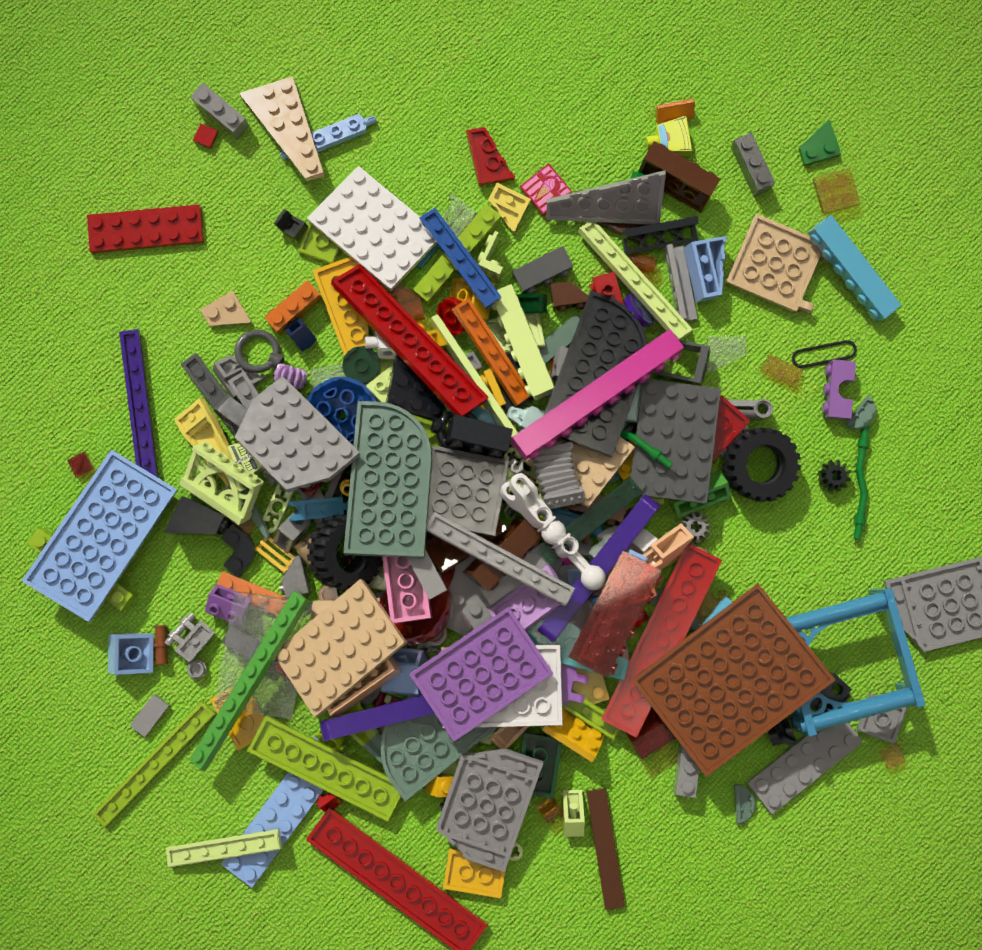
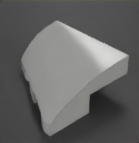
M231 355L215 362L213 366V372L233 399L238 397L228 383V380L244 371L254 387L266 379L262 373L259 375L243 369L236 361V358Z

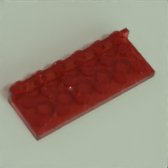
M622 551L568 658L605 677H608L609 674L613 675L618 666L615 663L618 656L622 657L627 649L624 645L627 638L631 640L636 631L633 628L636 620L641 621L645 613L642 610L645 603L649 604L654 596V593L651 592L654 585L659 586L663 578L660 575L661 570Z

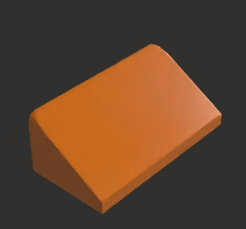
M694 99L658 105L655 111L657 124L659 125L686 116L687 120L693 119Z

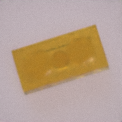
M770 353L760 372L792 388L796 387L804 371Z

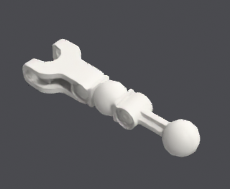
M519 473L514 475L509 482L504 483L501 486L500 495L512 509L520 512L533 527L538 529V532L541 531L543 540L553 545L552 549L555 548V552L559 557L569 558L581 572V582L584 587L589 590L600 589L606 579L603 569L599 566L590 565L577 551L579 548L577 540L570 537V533L566 534V528L563 523L554 520L556 517L552 516L551 510L539 497L537 488L526 475ZM516 480L523 482V488L516 483ZM507 488L511 489L514 494L513 496L507 493ZM538 513L543 516V521L538 518ZM564 543L569 546L570 551L564 548Z

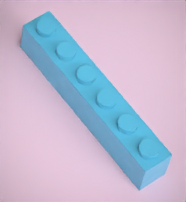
M832 215L821 220L807 232L811 242L819 247L822 251V256L830 261L834 271L841 275L847 288L855 293L858 302L866 307L872 319L876 321L884 320L901 306V303Z

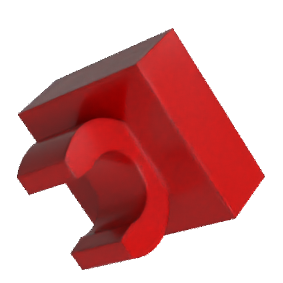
M329 792L325 796L320 794L317 801L319 808L324 812L329 807L335 809L343 803L341 798Z

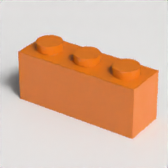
M307 280L264 318L279 335H282L285 332L284 328L298 317L304 316L323 298Z

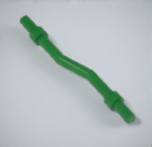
M870 425L862 428L861 437L858 439L857 444L859 450L855 471L860 490V499L857 515L854 517L855 530L853 539L861 540L863 525L866 524L865 511L868 490L863 468L866 450L869 448L870 440H868Z
M622 429L620 437L635 443L647 452L654 461L657 460L666 468H671L673 462L663 456L659 449L653 448L636 434Z

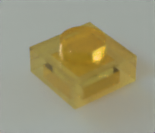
M898 743L879 750L887 769H892L906 762Z

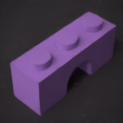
M832 360L826 365L825 376H827V383L824 384L823 394L826 395V398L822 404L824 419L842 421L852 419L853 400L843 398L839 394L838 388L840 383L850 384L855 380L856 362Z

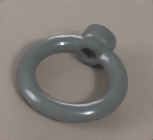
M251 330L244 333L236 342L234 349L238 364L246 371L252 373H262L270 370L272 367L277 369V365L282 364L285 358L284 355L280 354V345L277 339L271 333L264 330ZM261 337L270 342L273 352L268 362L262 365H252L245 361L242 355V348L249 339Z

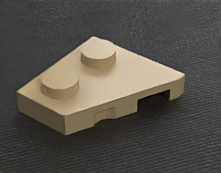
M234 291L200 309L210 327L252 323Z

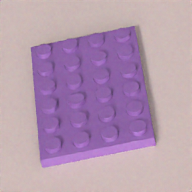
M507 607L409 673L453 742L553 674L510 607Z

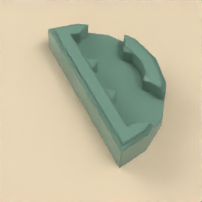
M866 396L852 415V419L848 420L845 424L846 428L852 430L862 429L874 421L877 415V407L871 397Z
M734 784L736 824L746 822L755 811L756 803L749 789L742 785Z

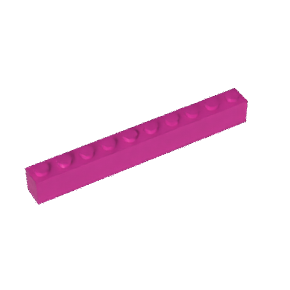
M669 329L513 436L511 440L512 445L524 461L529 458L533 460L541 454L540 450L544 447L547 449L552 447L557 442V438L568 436L573 431V427L584 425L588 421L589 416L592 414L596 416L604 410L603 407L608 403L612 405L617 402L622 393H630L635 389L634 385L638 382H641V384L646 382L651 377V373L654 371L658 373L666 367L665 364L671 360L673 363L682 356L680 353L684 348L683 345Z

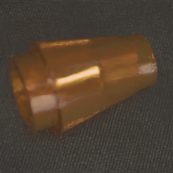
M630 254L629 259L639 270L648 274L649 272L654 273L657 258H654L653 255Z

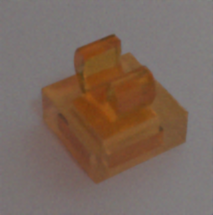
M549 798L537 807L547 823L551 822L554 824V818L558 815L563 817V810L555 798Z

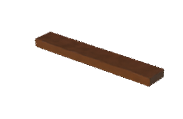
M606 788L586 790L605 910L625 907Z

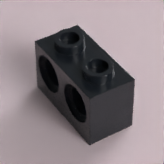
M831 673L835 681L820 693L831 700L845 702L850 697L849 693L852 689L835 673ZM835 684H838L840 687L838 694H833L832 692ZM815 698L811 702L810 706L815 711L820 708V698ZM830 703L827 704L824 712H827V709H832Z

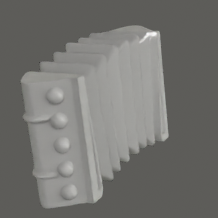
M559 441L549 449L544 447L540 450L541 454L534 458L535 477H537L536 484H539L538 490L541 491V497H544V503L548 508L557 509L559 507L584 503L583 487L579 486L580 480H577L578 476L575 475L576 470H574L572 441Z

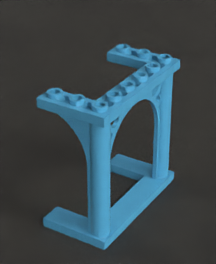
M892 588L868 590L869 596L787 617L788 621L809 646L813 638L829 625L885 611L905 682L895 683V691L854 702H837L819 692L791 713L790 723L793 729L795 728L796 731L810 737L817 735L816 731L908 706H925ZM805 629V632H806L807 630L810 629V630H811V634H810L809 636H807V635H806L804 632H802L801 630ZM815 698H820V708L817 711H812L810 708L811 702ZM830 703L832 709H827V712H824L826 704Z

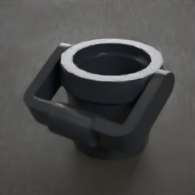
M787 717L767 731L773 746L784 743L791 746L797 744Z

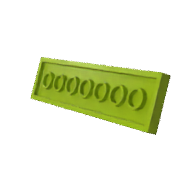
M265 715L247 752L387 822L401 797L386 774L268 715Z

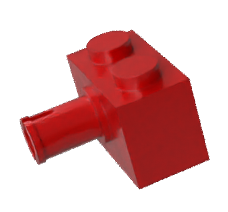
M615 272L592 277L591 284H589L590 291L592 290L613 298L624 305Z

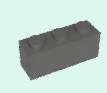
M752 132L734 139L731 149L753 196L755 197L771 190L775 181Z
M564 246L513 270L512 276L521 294H533L538 290V287L542 285L544 287L549 286L555 282L554 279L558 277L565 278L570 275L574 265Z

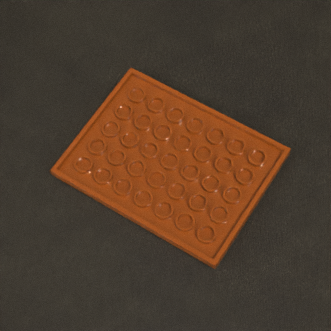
M759 583L755 584L632 679L635 686L706 777L835 681L832 674Z

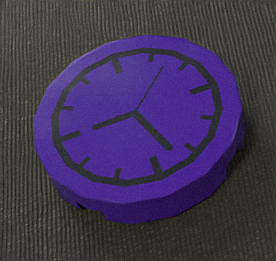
M633 293L625 297V306L629 312L634 313L635 316L633 318L638 320L643 327L651 326L654 323V317Z

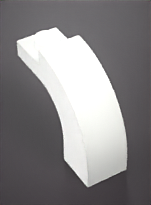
M619 526L608 528L597 535L599 544H595L588 553L590 562ZM642 529L627 549L643 555L651 549L650 545L658 539L650 532Z

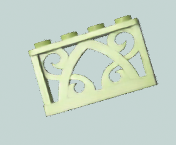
M202 442L193 446V452L185 475L181 478L179 485L238 525L251 519V511L264 481L258 478L256 474L243 468L241 464L228 458L226 454L213 448L209 443ZM201 457L204 458V460H203V465H204V467L202 466V464H201V462H200ZM197 468H198L199 471L201 472V473L198 474V475L195 474ZM225 473L231 489L219 491L216 481L211 474ZM247 487L250 489L248 494L241 493ZM242 499H246L244 506H242Z

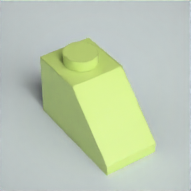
M563 790L564 837L584 836L585 821L582 790Z

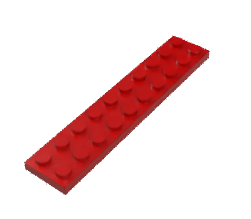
M359 264L332 280L331 285L454 414L465 417L487 402L489 398L487 394L363 266Z
M690 544L683 550L628 663L625 678L619 681L601 720L637 738L652 706L632 682V679L685 639L722 562L721 559Z
M331 807L327 809L306 839V841L453 950H470L488 925L487 922Z

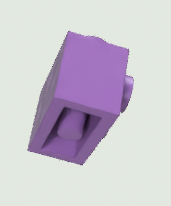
M216 584L208 595L205 612L241 626L248 615L252 598Z

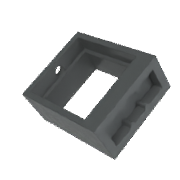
M680 340L684 347L683 350L700 353L694 378L666 373L664 369L658 373L654 372L657 378L702 386L711 353L710 346Z

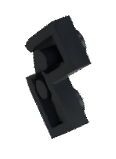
M233 523L220 539L235 550L223 566L239 577L253 561L255 548L253 539Z

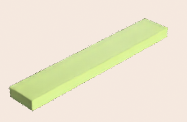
M280 829L166 847L168 867L280 850L282 849Z

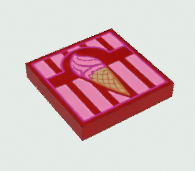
M549 163L519 187L526 197L531 199V203L542 216L546 215L547 199L572 193V190Z

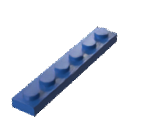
M433 208L419 217V221L485 310L501 300V295L437 209Z

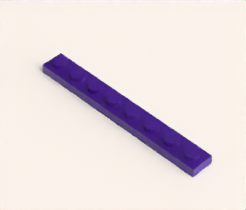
M140 330L121 331L119 336L136 465L159 478Z

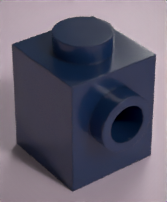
M299 317L284 328L302 352L310 348L317 341Z

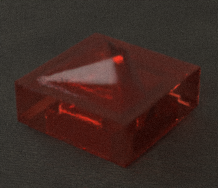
M85 451L67 460L77 478L95 469Z

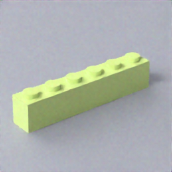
M510 284L497 290L501 295V300L493 304L492 308L494 311H498V323L501 328L504 327L506 330V334H504L505 340L508 345L511 344L513 347L511 355L515 362H519L521 368L518 369L521 379H526L528 384L525 386L529 397L533 396L536 401L552 394L554 384L515 289Z

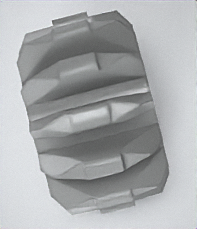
M692 512L690 516L688 514L684 516L686 521H679L694 536L696 544L700 542L699 537L703 541L707 539L703 533L711 534V531L707 530L706 527H711L712 525L711 523L705 524V521L709 519L708 516L701 519L702 512H698L697 516L695 512ZM693 522H695V525H699V529L696 530L697 532L691 529V526L694 525Z

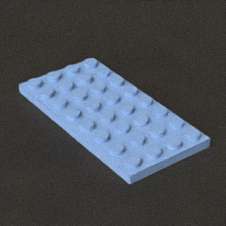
M111 450L22 579V582L84 620L91 622L178 490Z

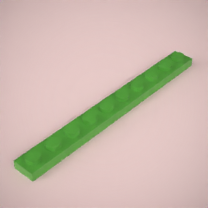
M293 590L189 760L200 770L206 771L310 603L299 592Z

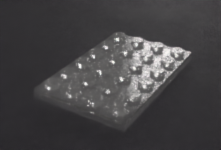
M234 591L213 708L221 709L288 599ZM312 603L308 604L287 640L310 622ZM276 658L242 712L292 719L297 690Z

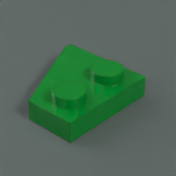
M830 120L799 147L798 150L803 166L841 155Z

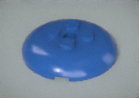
M350 377L330 378L318 384L307 398L351 444H354L358 401L377 402L367 386ZM342 410L346 412L347 418L345 420L340 418Z

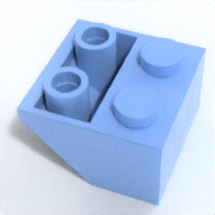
M401 648L392 656L402 672L382 685L381 691L382 693L419 696L420 690L409 673L428 661L423 650Z

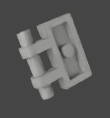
M189 613L186 618L183 617L179 621V626L168 634L169 637L164 642L169 647L174 642H177L179 645L174 651L188 663L195 658L215 634L201 620L194 626L191 622L196 617L192 613ZM187 628L191 632L183 640L180 635Z

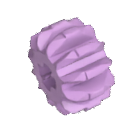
M278 364L274 372L275 381L283 376L295 388L301 389L306 384L307 372L305 370L285 364Z

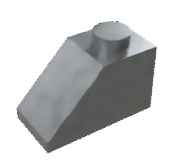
M300 555L294 558L282 578V584H280L281 593L286 598L290 597L293 590L301 595L311 593L304 560Z

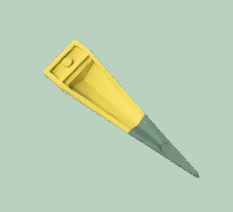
M199 398L174 419L180 432L192 446L202 442L209 443L213 448L226 454L228 458L233 460L227 447L229 446L218 419L215 414H212L204 398ZM217 473L226 486L231 489L225 473ZM247 487L241 493L248 494L249 488ZM242 499V506H244L246 499ZM255 503L251 511V518L264 537L268 539L270 534Z

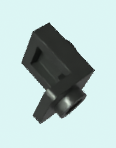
M283 209L274 222V225L279 230L296 241H299L308 228L305 222L293 216L286 209Z

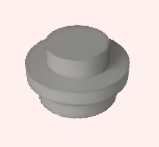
M202 660L191 661L187 667L188 675L193 679L204 677L207 672L206 664Z

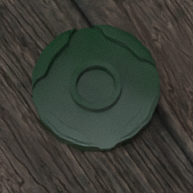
M354 347L343 358L342 368L346 377L356 379L363 384H369L380 372V359L375 351L370 348Z

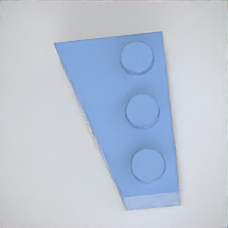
M727 236L694 241L684 247L696 303L714 300L722 295L724 275L722 270L723 260L725 259L724 245Z

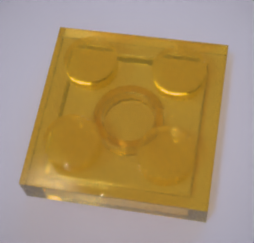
M850 168L820 175L812 179L823 215L861 204Z

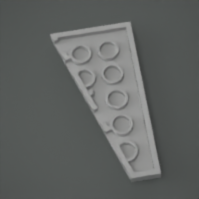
M660 171L547 199L546 220L630 224L660 223L666 172Z

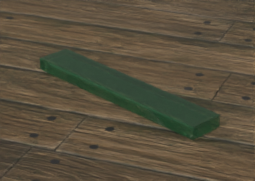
M629 477L567 526L566 534L570 533V537L575 538L578 543L581 542L643 491ZM546 543L538 551L549 565H552L561 557L556 554L555 548L552 549L553 545ZM564 543V548L569 551V546Z

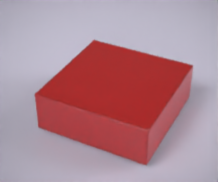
M200 123L193 141L212 149L219 132Z

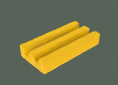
M271 536L268 539L264 537L255 550L282 572L286 573L295 556L290 552L287 554L274 544L291 558L290 561L286 560L266 543L269 540L274 544V539ZM264 546L267 550H269L272 554H274L277 558L284 562L286 566L283 567L280 563H278L275 559H273L261 548Z

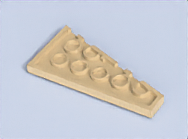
M293 76L239 93L243 101L246 102L250 110L257 116L264 128L275 142L278 143L306 181L325 176Z

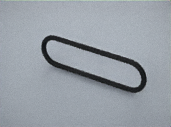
M844 340L803 348L793 353L792 362L795 366L804 368L829 363L832 360H845L852 358L856 354L857 347L852 341ZM843 343H850L854 347V352L849 356L805 365H799L795 362V355L799 352Z

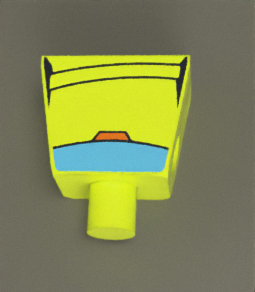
M686 116L657 125L655 135L646 137L647 148H650L655 141L665 145L669 150L681 154L683 157H689L692 148Z

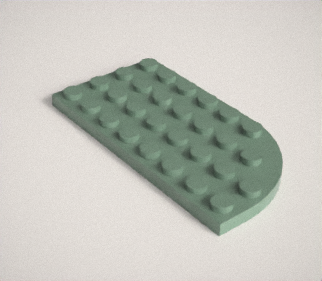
M358 401L354 447L360 452V456L352 462L344 555L425 558L432 468V451L428 436L420 422L401 407L385 402Z
M410 695L407 699L414 698V697H418V696ZM435 713L386 725L381 739V759L385 773L394 788L406 801L459 759L461 754H465L497 727H475L453 742L445 728H442V724Z

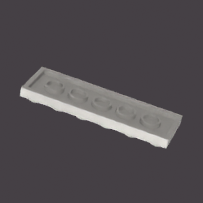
M849 723L816 731L817 735L809 737L805 735L797 741L796 745L788 748L747 781V784L771 814L775 813L863 742Z

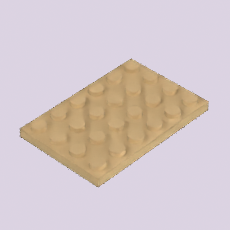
M360 579L287 640L276 656V659L312 715L319 717L407 644V641L366 582Z

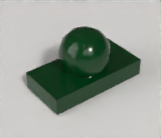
M517 294L524 313H547V294Z

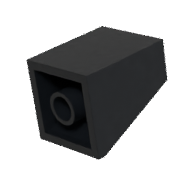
M182 496L165 532L176 535H223L232 525V522L224 514L191 498Z

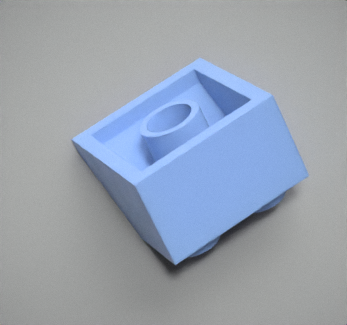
M108 634V673L114 675L153 673L154 634Z

